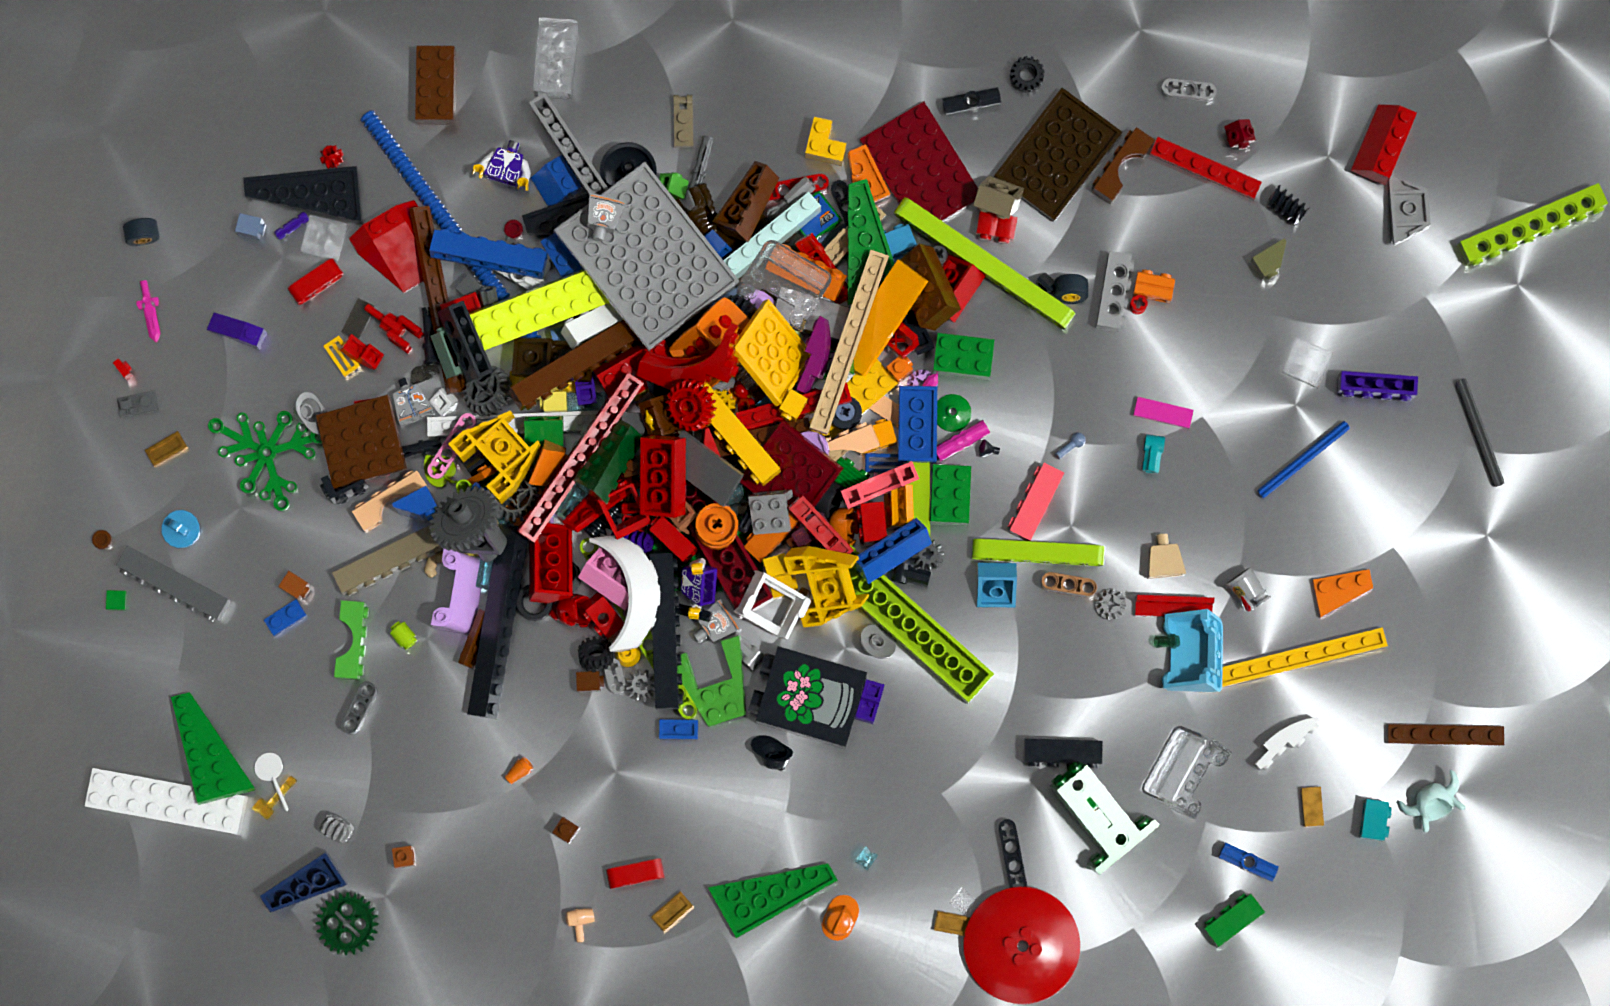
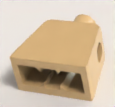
M1168 534L1156 535L1157 546L1149 548L1148 579L1184 576L1186 570L1178 544H1169Z

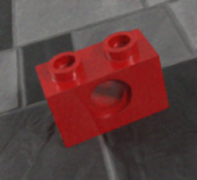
M599 592L581 605L584 609L582 614L588 622L592 620L596 624L593 628L600 636L604 634L608 639L624 626L623 620ZM601 613H605V617L598 620V616Z

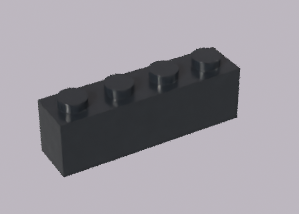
M1025 738L1023 763H1028L1029 767H1039V763L1047 764V767H1059V764H1067L1068 767L1074 762H1081L1090 769H1097L1098 765H1102L1103 741Z

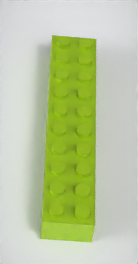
M850 545L854 550L851 555H859L860 553ZM855 564L852 568H849L855 595L869 594L868 599L860 608L965 703L968 704L994 676V673L885 575L868 584L858 574Z

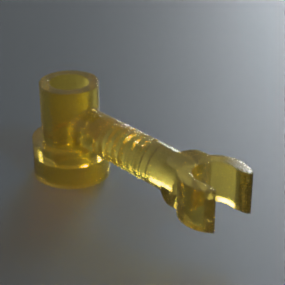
M290 776L280 788L282 795H285L297 782L293 776ZM276 793L268 802L261 797L251 809L268 820L275 812L272 808L278 803L280 797Z

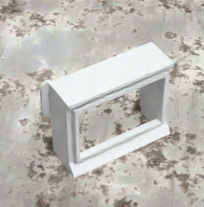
M755 570V574L739 607L733 612L778 637L788 639L798 618L804 617L811 600L766 573ZM763 583L792 599L779 626L751 611Z

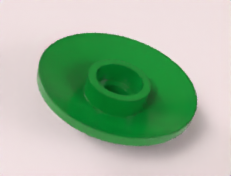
M948 394L937 401V425L941 429L948 432H957L968 425L972 412L970 404L965 398L956 394ZM950 409H955V410H956V414H955V415H951V414L949 413V410H950Z

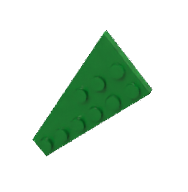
M867 179L848 184L847 305L853 303L870 250L889 256L879 287L895 264Z
M188 692L171 697L197 804L201 805L254 791L255 787L191 693Z
M829 863L712 886L708 887L737 939L835 883L838 879Z

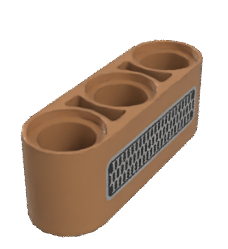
M1048 572L1041 579V587L1048 592L1090 598L1097 590L1094 580L1083 577ZM1045 578H1053L1055 585L1052 587L1047 586L1044 581ZM1066 580H1070L1073 582L1074 588L1067 590L1064 588L1063 583ZM1090 584L1093 587V591L1091 593L1084 592L1083 585Z

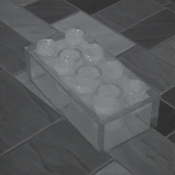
M539 17L533 84L535 97L545 92L549 98L572 99L578 36L577 20Z

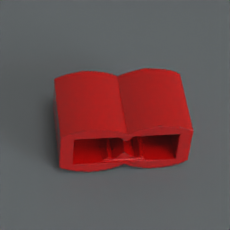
M980 211L976 236H979V239L983 241L997 239L1001 244L1014 242L1018 217L1011 216L1009 219H1001L995 213Z

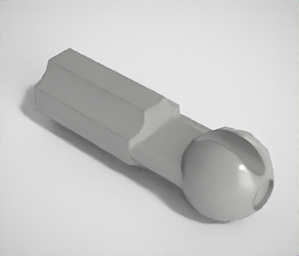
M806 176L802 178L784 195V198L777 205H773L768 209L767 219L772 222L806 193L809 192L811 194L816 189L814 184Z

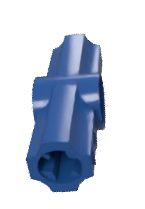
M1226 842L1218 857L1240 867L1244 871L1251 872L1273 882L1279 868L1277 865ZM1246 857L1253 859V866L1251 868L1244 865Z

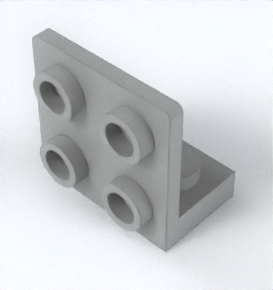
M792 489L755 492L748 497L753 533L755 535L791 531L787 500L793 497Z

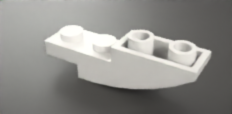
M1318 717L1305 719L1277 732L1261 746L1267 752L1253 766L1258 770L1262 768L1266 770L1273 763L1271 759L1276 754L1280 756L1287 749L1284 746L1285 744L1290 748L1294 746L1298 748L1306 740L1304 736L1308 732L1312 734L1319 727L1317 723L1320 719Z

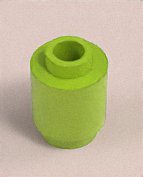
M398 621L390 628L392 630L390 635L405 650L411 648L418 641L415 638V633L405 622L400 623Z

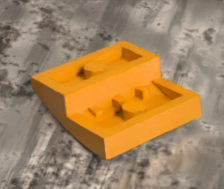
M904 485L884 493L886 529L903 527L914 520L913 485Z

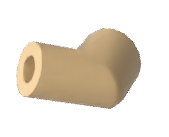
M443 551L427 559L424 572L428 577L436 576L437 572L435 569L437 564L442 562Z

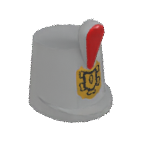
M1251 567L1224 585L1225 588L1232 590L1248 612L1254 608L1249 600L1264 590Z

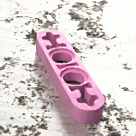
M465 413L459 418L429 464L428 474L432 478H442L457 457L448 443L452 441L455 433L462 432V430L457 428L459 426L461 428L464 427L465 422L463 420L465 418H472L471 422L473 425H468L466 429L476 427L477 420L472 414ZM445 449L452 451V457L448 460L442 458V452ZM438 458L442 462L447 463L446 467L443 464L441 465V474L433 475L432 467H438L440 464L437 461Z

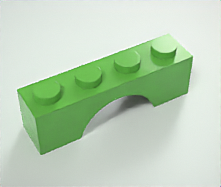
M341 600L339 620L350 627L353 634V643L347 653L336 658L334 673L336 679L360 681V676L364 674V665L361 664V659L365 657L366 652L363 638L367 637L365 619L369 617V607H366L365 602Z

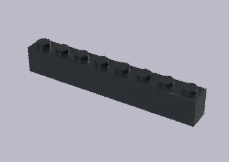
M673 553L649 554L650 560L656 569L658 584L660 585V606H657L655 615L657 619L652 627L655 709H680V704H683V693H679V685H682V673H679L678 666H682L681 654H678V646H681V635H677V627H680V615H676V608H679V596L675 595V588H679L678 577H675V569H678V558H674Z

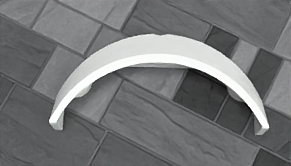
M615 535L589 538L590 543L604 548L616 559L624 573L628 587L629 601L626 620L620 634L609 647V651L624 652L638 648L643 643L642 640L650 628L654 626L657 619L655 618L657 606H660V585L658 584L656 569L652 561L644 554V550L626 538L622 537L617 540Z

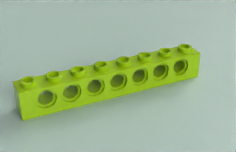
M1597 183L1460 241L1457 246L1466 266L1470 264L1476 266L1484 262L1483 259L1488 256L1490 259L1501 255L1500 251L1516 249L1518 247L1517 244L1521 242L1528 244L1534 241L1535 237L1540 234L1542 237L1551 234L1554 228L1559 227V229H1563L1570 225L1569 222L1573 220L1577 222L1587 218V214L1592 212L1596 215L1604 211L1608 201L1600 184ZM1581 200H1586L1589 203V208L1583 207ZM1564 208H1570L1572 215L1565 214ZM1552 215L1555 222H1549L1546 216ZM1529 222L1536 223L1538 229H1531L1529 226ZM1512 230H1518L1520 237L1513 236ZM1495 237L1502 238L1503 244H1497ZM1477 245H1484L1486 252L1479 251Z

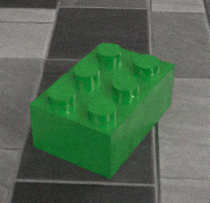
M938 333L933 374L938 373V375L989 381L995 339Z
M933 464L930 524L969 525L971 466Z

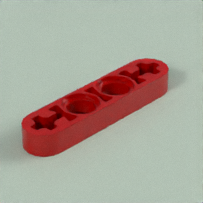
M814 174L806 176L809 180H812V183H817L819 178L826 182L823 183V187H820L818 184L814 185L816 189L811 194L828 189L829 179L826 175ZM804 177L777 182L775 186L777 197H773L772 193L768 203L780 201L784 198V195L778 192L780 186L785 185L790 191Z

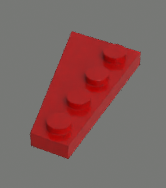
M620 474L617 481L623 479L624 474ZM631 477L630 479L635 489L640 487L639 481ZM630 488L611 496L609 502L605 503L607 509L609 510L632 493ZM588 494L562 522L565 527L578 533L604 514L597 498Z

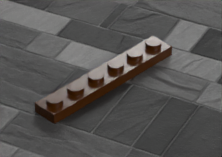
M1387 724V744L1504 746V726Z

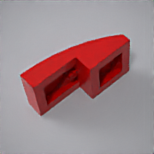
M353 334L346 338L340 348V351L372 370L377 368L384 356L370 343L365 345Z

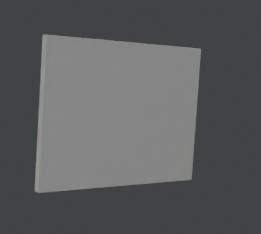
M646 162L642 163L601 194L602 196L626 201L624 211L614 233L606 232L604 241L594 240L592 238L594 229L587 227L588 205L554 229L558 238L648 351L740 282Z

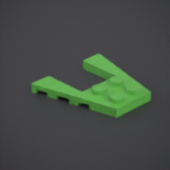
M741 635L721 641L732 679L699 689L688 654H681L682 666H678V671L682 673V684L708 727L746 715Z

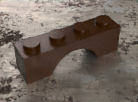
M1137 127L1134 131L1130 130L1124 138L1126 142L1123 147L1118 146L1113 154L1116 156L1114 160L1106 163L1103 168L1104 174L1102 177L1097 176L1092 184L1094 186L1092 192L1109 204L1113 203L1123 187L1118 176L1119 166L1131 158L1143 159L1154 144L1155 139Z

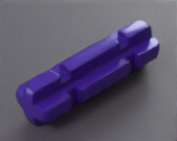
M302 212L297 215V218L294 217L284 224L283 228H278L274 232L279 240L286 237V234L295 231L302 223L308 222L309 217L307 214Z

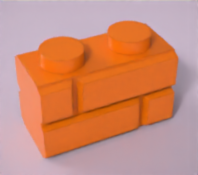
M1142 270L1137 272L1132 296L1134 297L1139 294L1145 296L1148 300L1170 304L1175 279L1171 278L1172 275L1161 273L1159 276L1154 275L1150 270Z

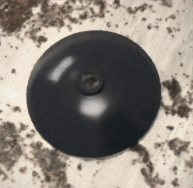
M623 142L614 145L604 154L600 163V176L608 187L616 184L644 162H646L655 175L657 174V166L653 155L645 147L633 142ZM631 164L632 168L628 169L625 165Z

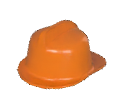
M840 895L829 904L822 921V929L824 934L831 940H843L852 932L859 914V906L854 898L848 895Z

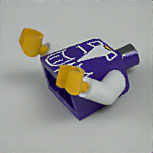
M509 140L507 149L498 147L496 151H491L479 164H475L472 175L478 172L479 178H482L484 173L487 179L517 187L518 190L521 186H525V191H528L531 172L523 154L517 153L520 143Z
M703 558L692 561L690 565L684 566L677 574L678 578L681 579V592L692 603V607H689L688 619H699V612L702 606L715 603L717 568L705 565L706 561Z

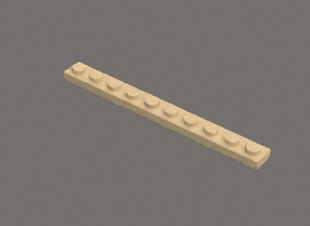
M870 250L809 428L811 430L826 435L829 433L889 258L888 255Z

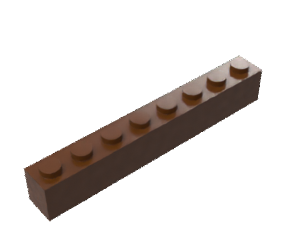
M622 320L513 385L508 393L520 411L525 408L530 410L537 405L536 402L540 399H543V401L547 400L553 395L552 392L555 390L562 391L569 386L568 383L575 380L576 382L585 376V372L597 370L601 366L600 363L605 360L607 363L617 357L615 354L620 351L625 353L632 348V344L635 342L640 344L641 341L626 322Z

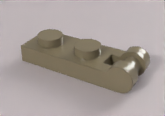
M673 95L674 147L693 148V95H687V97ZM680 104H687V109H680Z

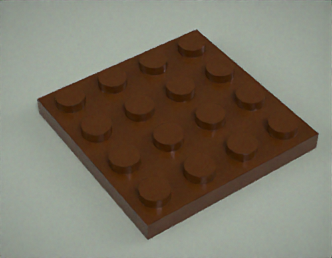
M390 395L380 396L316 415L331 482L335 490L350 486L363 479L367 481L407 469Z

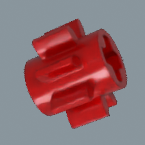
M327 145L320 151L322 156L320 161L322 164H326L327 168H337L340 163H343L342 156L344 154L342 149L338 150L336 145Z

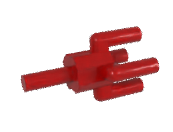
M367 304L364 308L365 311L381 321L379 328L386 332L389 341L407 354H410L413 348L410 347L411 344L401 337L405 331H409L419 339L424 335L422 328L403 315L396 317L391 312L384 315L370 304Z

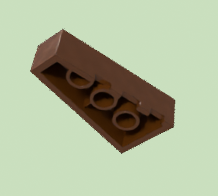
M754 161L712 222L725 235L749 242L779 177L768 165Z

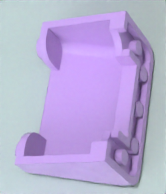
M444 549L442 556L443 565L450 570H454L455 574L449 608L440 607L434 611L431 626L435 630L468 634L478 611L484 564L478 558L458 551L454 552Z

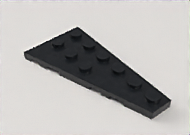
M357 166L243 178L246 198L362 223Z
M588 193L522 215L528 235L554 234V229L589 204Z

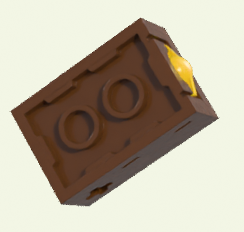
M667 394L638 404L648 436H666L685 430V428H679V423L673 424L674 418H669L671 412L666 410L669 404L665 403L666 400L670 399Z

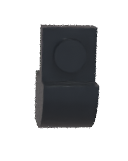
M910 310L902 322L918 335L919 345L914 350L917 355H920L935 347L927 329L919 326L913 310Z

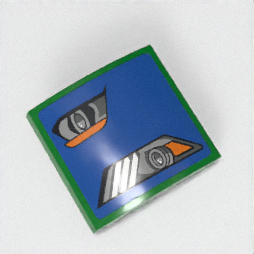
M820 191L812 196L821 205V212L799 229L804 236L813 233L817 240L843 221Z

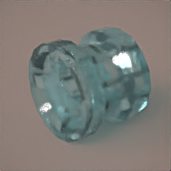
M865 846L855 863L862 864L864 869L868 871L878 857V854L871 853L869 848Z

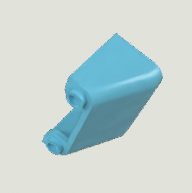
M1208 609L1165 614L1163 629L1171 637L1170 671L1166 672L1162 677L1164 689L1167 691L1220 692L1223 675V624L1221 619Z

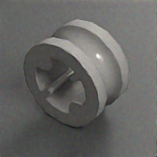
M1266 589L1251 599L1256 602V607L1271 598L1270 595H1266Z

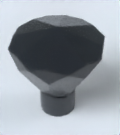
M985 439L981 441L979 446L980 457H986L991 454L999 455V447L992 446Z

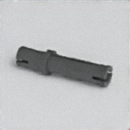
M702 136L694 169H691L692 176L688 191L691 187L700 185L706 175L705 168L714 141L712 137ZM704 148H705L706 150H705V153H704L703 161L701 162L702 155H703ZM699 167H700L699 175H698V178H697V180H696L697 173H698V169H699Z

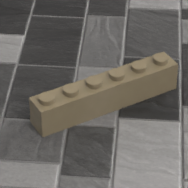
M432 525L424 527L332 572L341 593L348 596L354 595L358 592L359 588L363 586L366 588L376 583L375 580L381 577L386 579L392 576L393 571L400 569V571L405 570L411 566L410 563L416 560L421 562L428 558V554L432 552L437 554L443 551L445 548H441L430 534L431 530L429 527Z

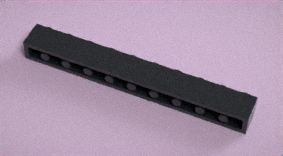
M503 524L499 526L507 538V543L501 555H497L493 561L467 715L497 719L528 542L526 538L516 532L519 526Z

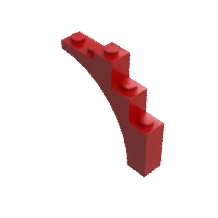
M731 323L724 333L721 343L713 350L699 356L673 358L647 351L640 360L637 376L669 390L685 379H696L697 383L701 381L703 382V387L707 382L710 383L713 377L728 383L731 377L737 375L739 370L737 366L738 358L734 356L736 349L733 348L739 339V334H737L739 326Z

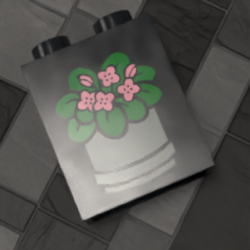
M779 646L775 655L765 652L759 675L769 677L764 692L754 690L748 712L758 714L756 724L846 749L867 672Z

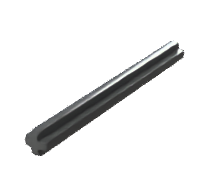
M1466 378L1460 379L1456 384L1494 487L1502 486L1505 482Z

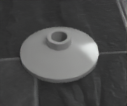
M868 625L860 634V643L863 649L872 657L886 659L895 652V639L880 625Z

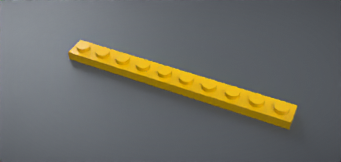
M1383 627L1224 666L1222 687L1387 647Z

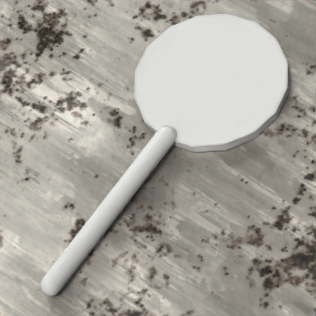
M274 753L262 754L255 762V773L263 781H273L285 811H288V806L276 781V778L282 772V760Z

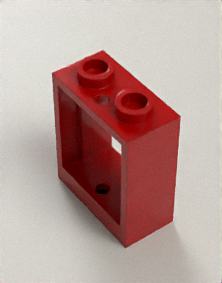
M623 478L617 481L618 486L615 490H611L608 496L611 497L630 488L640 509V497L631 479ZM597 499L617 540L651 523L648 515L639 514L615 526L605 503Z
M656 517L651 522L649 530L685 564L699 551L665 517Z

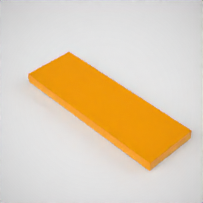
M901 260L896 261L877 290L854 357V369L862 376L868 374L928 283L925 278Z

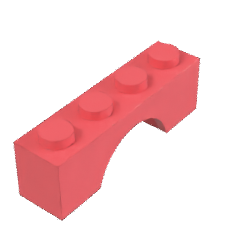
M910 461L845 488L840 493L846 508L849 509L881 494L919 480L913 462Z

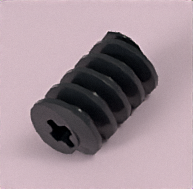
M1279 184L1270 196L1268 206L1271 207L1275 204L1274 210L1282 209L1281 216L1288 213L1287 220L1289 221L1294 218L1293 224L1296 225L1302 220L1309 208L1304 209L1306 203L1298 205L1299 198L1292 201V193L1286 196L1287 189L1280 192L1281 185Z
M615 506L608 510L614 524L617 525L618 521L616 518L623 519L622 513ZM602 514L591 522L588 527L583 528V530L591 538L601 537L600 533L607 535L605 528L610 530L612 528L605 514Z

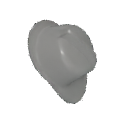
M304 392L297 397L296 403H294V417L301 424H305L311 432L320 434L316 415L326 413L327 410L314 394Z

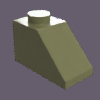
M1285 238L1252 257L1250 262L1262 280L1266 278L1270 280L1278 275L1277 271L1281 267L1287 242Z

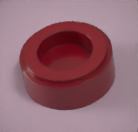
M509 220L504 226L505 235L512 239L520 238L523 234L522 224L518 220Z

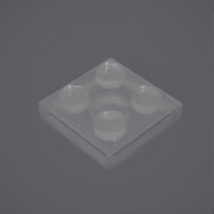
M310 215L301 252L327 259L333 258L335 261H338L348 226L347 223Z
M1298 338L1282 373L1318 388L1333 353Z

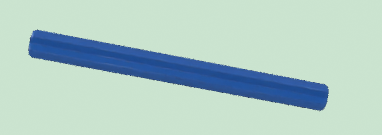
M1345 421L1341 422L1259 488L1258 494L1262 498L1269 495L1350 429L1348 423Z

